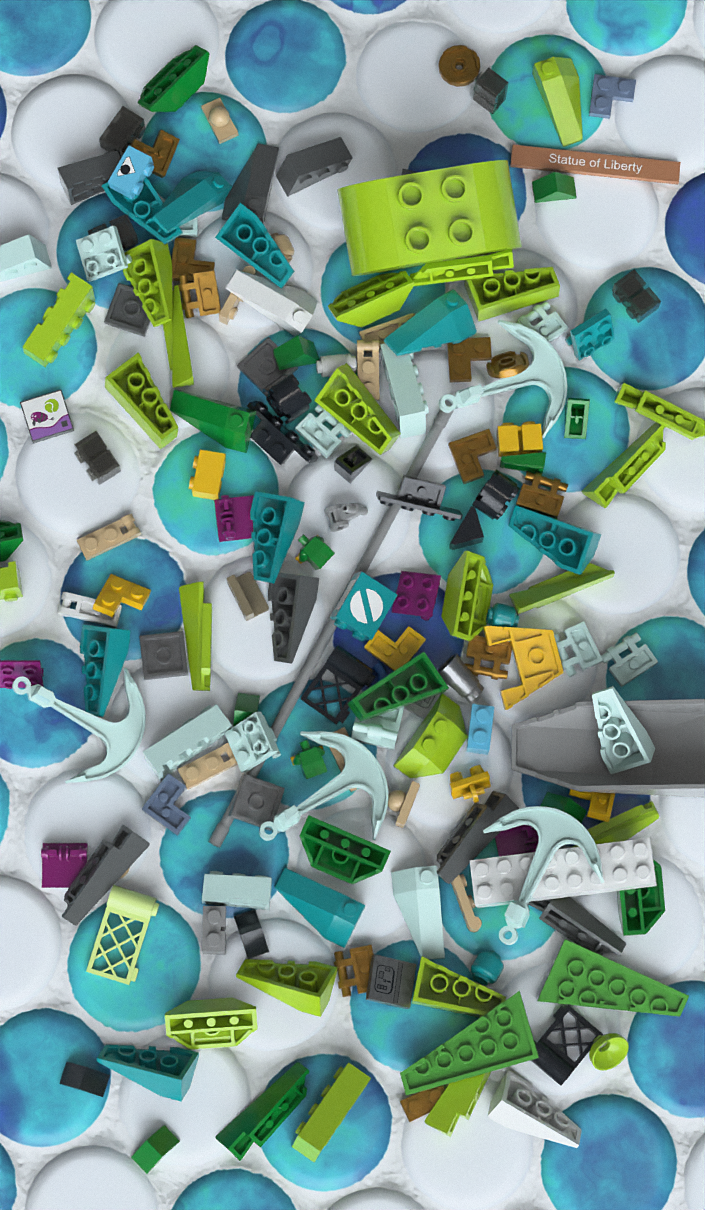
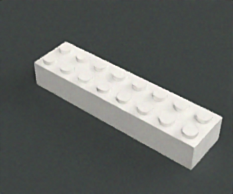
M650 838L596 844L602 862L603 883H601L600 878L589 865L580 847L558 849L529 902L657 886ZM535 852L470 860L475 906L483 908L507 905L510 902L519 900Z

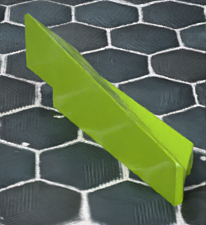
M512 249L484 256L426 263L419 271L410 274V278L413 280L414 286L491 277L493 276V270L514 267Z
M175 285L172 291V320L163 324L169 367L172 370L173 388L194 385L178 285Z
M623 383L617 389L615 403L635 409L641 415L691 440L705 436V420L646 390L642 392L626 383Z
M655 422L581 492L601 507L606 508L617 492L625 493L666 450V442H663V430L666 427Z
M589 563L581 575L567 571L530 586L528 590L511 593L509 597L516 609L517 615L608 580L614 577L615 572L614 570H607Z
M195 582L179 587L191 684L194 691H210L212 603H204V582Z
M651 801L611 818L609 822L604 821L589 828L587 831L591 834L596 844L626 841L659 819V814Z
M491 1072L449 1083L426 1117L425 1124L451 1137L459 1117L469 1120Z

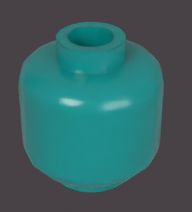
M496 603L488 609L486 624H489V626L517 628L520 616L516 615L515 607Z
M494 951L480 952L471 965L472 978L484 986L494 984L504 969L500 955Z

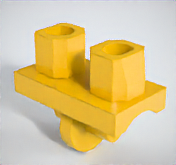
M481 765L471 767L469 769L471 776L464 779L461 772L451 773L450 790L453 799L463 796L464 800L472 798L473 802L477 803L479 802L478 795L484 794V789L491 787L488 771L484 772Z

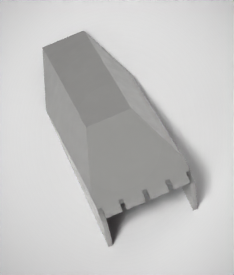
M705 699L624 701L645 728L655 747L650 763L610 774L601 757L598 723L595 718L594 704L591 701L576 702L573 706L561 710L556 709L553 713L512 725L511 769L581 792L705 798Z

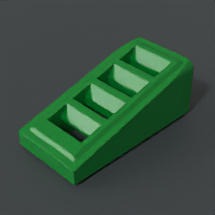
M546 452L502 456L500 467L524 472L543 473Z

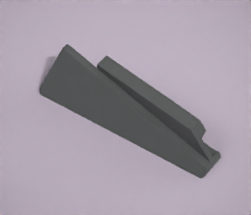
M492 791L485 805L474 803L438 852L437 861L440 864V868L437 870V874L446 883L450 884L470 864V860H474L501 832L484 833L483 830L499 818L519 809L507 794Z
M124 824L121 826L112 844L103 839L65 893L64 901L68 906L62 917L73 925H78L149 847L150 843Z
M571 897L528 903V905L542 911L539 917L540 920L577 945L601 956L605 953L621 955L626 946L625 941Z

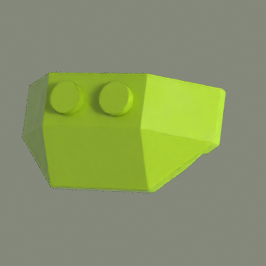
M406 271L380 274L341 292L334 299L333 303L328 305V308L337 321L362 328L399 311L414 287V282Z
M470 551L463 552L448 574L441 615L450 635L467 641H471L483 630V626H487L486 617L493 590V583L485 564V557Z
M442 693L393 766L410 779L444 773L468 737L460 706Z
M233 997L188 1000L165 1013L166 1036L173 1038L191 1050L234 1047L258 1029L256 1006Z

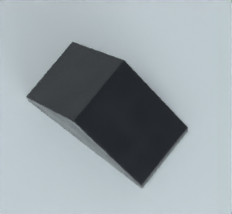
M356 445L336 458L334 470L351 484L371 462L372 458Z
M471 506L450 543V549L456 550L483 542L484 535L475 507Z
M255 909L234 916L247 958L251 959L268 953L269 949Z
M66 1062L59 1084L104 1097L110 1075L85 1066Z

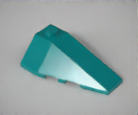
M195 171L181 179L152 219L167 234L223 204L232 186L219 172Z
M240 203L215 238L282 289L295 271L260 218Z
M517 505L514 507L508 525L526 541L539 549L542 554L550 558L558 567L579 575L582 574L594 557L602 535Z

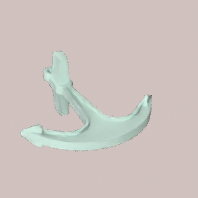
M499 319L498 323L504 329L527 344L531 349L532 361L528 368L515 376L499 379L483 387L480 384L458 390L454 396L446 394L440 398L439 408L443 412L449 413L454 409H462L476 404L484 396L529 385H537L542 387L549 397V405L542 429V438H545L548 431L559 418L566 402L567 377L564 365L554 347L538 332L523 325ZM445 400L450 401V407L446 406Z
M127 668L123 670L129 708L126 717L116 723L108 722L56 699L53 691L39 684L31 686V682L26 677H18L13 681L12 689L16 694L24 695L27 693L29 701L43 708H54L98 736L104 742L106 747L104 760L99 765L84 770L65 781L66 784L70 782H88L107 777L125 766L139 748L145 730V706L139 689ZM19 682L25 683L24 690L18 688Z
M301 731V736L338 750L344 758V769L338 776L297 807L295 805L287 807L274 816L273 822H264L259 829L260 837L266 841L273 840L277 833L285 832L297 824L300 816L349 789L361 788L368 792L373 802L371 816L372 840H376L388 807L387 781L377 759L365 746L346 735L326 731ZM270 828L272 834H266L264 829Z
M543 806L521 808L499 818L483 830L484 833L508 830L520 825H529L535 828L539 836L538 846L519 900L509 903L504 915L508 926H504L499 931V939L506 945H512L517 941L518 932L516 929L525 928L530 917L528 903L555 852L565 844L579 846L589 865L600 878L601 883L604 882L602 862L594 839L577 819L561 810ZM507 932L512 933V937L510 939L505 938V934Z

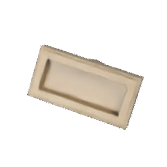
M221 98L201 106L219 144L239 136Z
M412 781L407 795L402 790H393L388 794V807L393 811H400L396 826L401 828L405 826L420 788L419 783Z

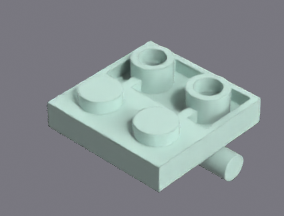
M116 226L108 227L76 240L87 281L92 282L128 268V264L132 262L131 256L124 254Z
M404 707L359 722L356 717L351 738L361 743L394 750Z
M261 712L253 713L225 732L241 773L250 771L270 756L273 759L281 756L273 729L269 728Z

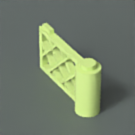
M113 885L86 972L130 985L131 981H136L139 969L135 968L147 928L151 917H156L160 904L156 903L157 898ZM110 912L118 914L123 924L111 929L107 922ZM123 916L131 919L125 922ZM135 920L143 922L142 931L133 936L127 924ZM107 926L109 931L104 933L105 927ZM125 926L130 938L118 943L113 932ZM111 934L116 945L104 951L101 945L102 937ZM140 936L138 943H136L135 938ZM132 940L136 948L135 953L126 958L120 946ZM100 948L102 953L97 955L98 949ZM118 948L123 960L111 965L106 953ZM103 955L109 967L102 971L92 969L95 959ZM133 958L131 965H129L127 960ZM123 962L126 963L129 969L126 979L118 977L113 969ZM111 969L113 975L105 972Z

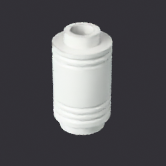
M351 354L320 356V360L316 361L317 374L321 373L322 377H331L337 367L346 363L356 373L355 355L351 356Z

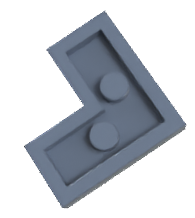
M595 74L589 116L610 119L612 100L633 102L636 80Z
M168 773L142 807V811L178 836L191 819L189 815L174 805L187 787Z

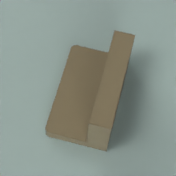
M247 572L239 577L232 575L226 578L227 584L246 621L269 610V606L251 572Z

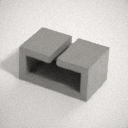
M203 906L202 953L225 955L226 933L221 930H226V906Z

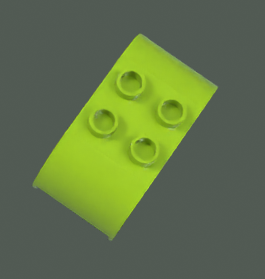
M508 160L479 162L388 177L337 189L351 276L423 266L426 263L482 256L522 247Z

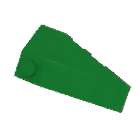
M174 389L170 406L171 412L225 448L247 453L256 416L255 410Z

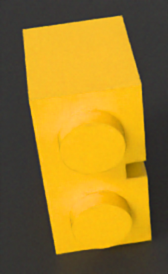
M527 421L521 426L514 425V423H503L497 427L498 457L540 453L543 451L541 424Z
M200 449L199 456L194 457L193 468L196 469L195 477L191 476L189 489H192L193 497L210 500L219 499L222 485L221 478H223L226 463L225 453Z

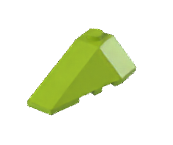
M551 57L534 63L532 75L562 146L565 147L582 141L579 76L572 59Z
M150 239L124 252L125 255L129 254L131 256L132 262L128 264V268L123 269V274L131 282L134 288L133 292L136 296H139L143 303L142 308L153 327H157L172 320V260L168 243L163 244L161 241Z
M245 959L236 973V977L301 1012L321 1017L330 1001L337 967L317 961H309V964H295V961H287V964L274 963L273 960Z

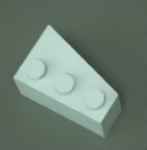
M29 234L0 245V282L52 269L46 245Z
M210 871V874H204L202 904L270 910L272 878L260 875L252 877L240 873L223 875V872Z

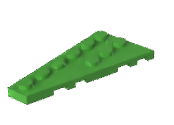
M564 939L537 1001L680 1017L689 995Z
M520 991L402 1071L400 1075L406 1095L539 1058Z

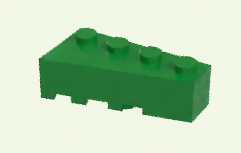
M422 652L352 699L348 705L359 722L444 693L449 687L425 652Z

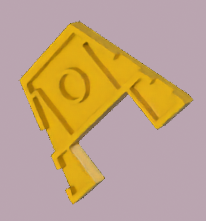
M483 626L488 646L506 641L511 642L521 685L499 690L504 710L512 708L513 705L524 700L531 693L564 673L553 630Z

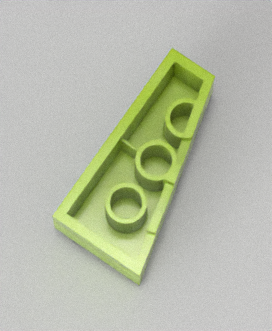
M349 1062L345 1068L340 1066L333 1076L336 1081L332 1087L329 1084L320 1095L323 1097L321 1103L318 1105L315 1102L308 1112V1115L311 1116L308 1122L302 1121L295 1131L298 1136L292 1148L312 1162L316 1161L324 1146L327 1145L335 1130L342 1123L348 1111L371 1079Z

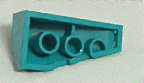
M147 177L143 181L144 186L141 193L135 195L133 200L111 189L108 182L102 185L113 205L163 244H167L183 234L179 227L166 234L152 219L163 204V201Z
M452 289L436 298L384 339V342L397 356L419 352L422 348L434 346V348H438L445 343H460L476 334L477 330L468 304Z
M255 491L250 511V518L253 520L251 538L254 540V553L252 554L254 580L275 583L300 525L305 502L292 497Z
M82 624L80 654H84L85 665L82 666V674H86L87 683L84 687L85 710L94 716L103 717L128 654L131 630Z
M284 868L275 889L324 939L345 949L365 909V905Z
M106 1044L98 1055L97 1062L159 1096L182 1102L190 1089L199 1053L179 1047H170V1050H156V1046H149V1049H136L133 1045Z

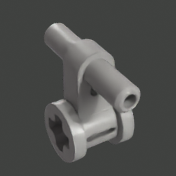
M358 503L337 504L326 508L324 513L329 518L331 524L329 526L330 531L336 532L347 528L349 520L360 515H367L368 509Z

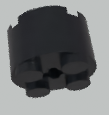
M283 374L263 389V394L267 392L269 395L266 398L267 402L279 418L284 416L287 419L284 421L286 424H290L309 410V404L312 402L305 391L302 393L298 387L299 382L293 374L289 376Z
M496 469L490 480L486 482L475 498L472 506L492 520L494 518L498 520L508 508L505 503L507 501L510 503L520 488L517 487L518 484Z

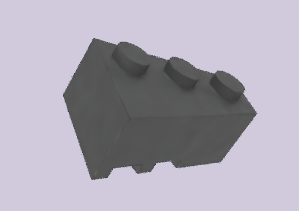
M338 137L288 154L276 177L288 197L336 173L344 172L348 169V165L353 157L342 137Z
M118 151L107 152L100 156L57 168L60 183L71 205L104 191L102 185L108 182L121 159Z

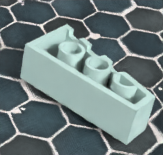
M385 343L380 344L387 382L390 381L389 391L394 404L396 421H399L400 438L425 434V414L429 413L426 400L422 401L421 395H424L422 383H417L416 377H419L417 365H412L413 353L397 356Z
M217 704L213 707L209 705L200 712L199 716L187 720L182 727L170 732L162 740L143 751L144 758L161 781L168 773L171 774L223 737L225 732L232 728V724Z

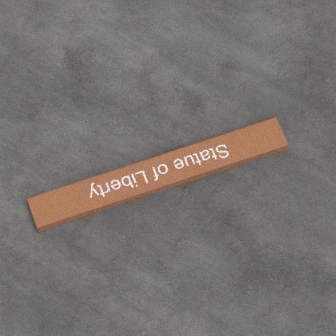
M512 145L510 167L678 185L681 162Z

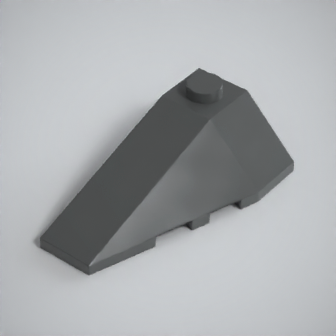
M257 144L225 199L222 220L227 221L238 205L242 203L255 213L264 224L279 147Z
M279 573L275 583H269L268 601H272L273 613H270V621H274L275 631L272 634L274 661L293 663L317 600L319 578Z

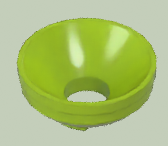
M617 1033L599 1035L594 1039L589 1052V1059L592 1065L601 1071L616 1067L624 1060L628 1053V1042Z

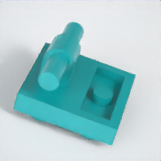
M605 308L570 330L571 335L565 338V341L569 346L573 344L574 355L579 361L592 355L594 351L608 345L615 339L611 314Z

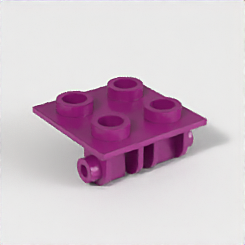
M223 495L221 499L214 500L219 542L252 539L253 520L250 518V511L254 495L229 498V495Z
M401 571L396 591L397 597L393 603L392 613L421 616V619L429 620L433 616L432 613L436 604L441 575Z
M0 660V688L12 689L13 681L22 676L29 679L31 686L39 684L44 687V668H41L40 660ZM19 682L18 688H25V683Z
M521 825L501 831L495 837L498 855L500 857L535 852L539 841L535 828L529 825Z
M43 843L41 848L42 888H69L87 863L88 843Z

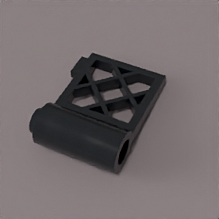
M338 645L303 694L301 700L336 725L339 721L343 724L350 714L347 711L349 708L348 703L357 697L364 686L369 687L376 677L373 675L375 670ZM327 670L335 675L336 684L323 686L322 676ZM338 678H340V679L343 680L344 682L339 683V682H338ZM320 681V687H315ZM350 685L355 691L350 697L341 698L339 686ZM337 687L339 699L326 701L324 689ZM321 689L323 702L313 703L307 699L312 691ZM342 701H347L346 704L342 706ZM339 702L341 711L334 718L328 714L327 704ZM319 705H324L325 711Z
M561 1005L553 1015L556 1019L538 1042L534 1040L539 1058L530 1060L560 1086L563 1085L588 1054L594 1039L599 1035H603L602 1032L569 1005L566 1008ZM567 1013L575 1018L576 1027L564 1028L563 1018ZM577 1030L578 1043L566 1044L565 1031ZM580 1030H590L596 1036L591 1042H582ZM561 1031L562 1044H553L547 1039L551 1032ZM566 1047H579L580 1056L575 1062L567 1056Z

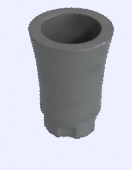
M457 653L452 655L437 670L443 680L469 703L476 699L484 689Z

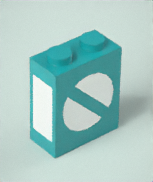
M357 572L353 575L329 618L335 621L334 625L338 628L351 631L355 639L361 642L372 640L395 601L397 594L364 572Z

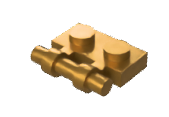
M215 270L193 273L194 282L189 283L187 274L179 275L180 284H178V287L182 293V310H185L186 318L194 317V308H199L200 316L220 313L221 304ZM190 289L196 290L197 301L192 302Z
M527 471L525 480L531 481L532 485L523 483L516 505L557 519L564 496L556 493L557 490L566 492L568 484L560 482L561 479L554 478L553 480L544 477L539 472L532 473ZM538 485L550 487L551 490L549 492L539 489Z
M476 635L468 642L466 653L467 658L474 659V664L465 663V665L474 676L479 674L490 676L494 680H498V678L507 680L508 671L500 670V665L510 664L511 642L506 641L488 646L486 637ZM481 660L494 662L493 668L480 666Z
M372 944L349 949L351 958L344 959L343 951L334 952L335 962L333 963L337 967L339 982L337 983L343 997L352 996L351 986H357L358 994L367 993L372 955H374ZM347 966H353L355 978L348 979Z

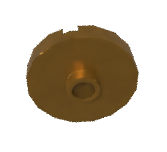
M454 45L443 52L439 60V73L448 84L456 87L466 86L473 83L478 77L480 59L474 50L464 45ZM461 65L463 68L457 69L456 66Z
M509 351L494 356L491 359V363L488 362L486 364L488 375L493 378H507L526 370L529 366V360L524 352L520 351V354H516L515 351Z

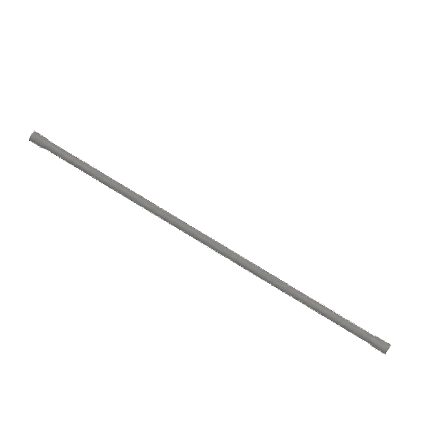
M441 409L439 410L434 424L406 476L418 477L454 410L449 413H445ZM393 504L389 506L353 575L361 571L366 574L401 505ZM331 618L327 621L271 726L276 739L337 628L334 625L335 621ZM266 760L246 772V774L256 778ZM234 797L208 841L219 848L234 818L228 816Z

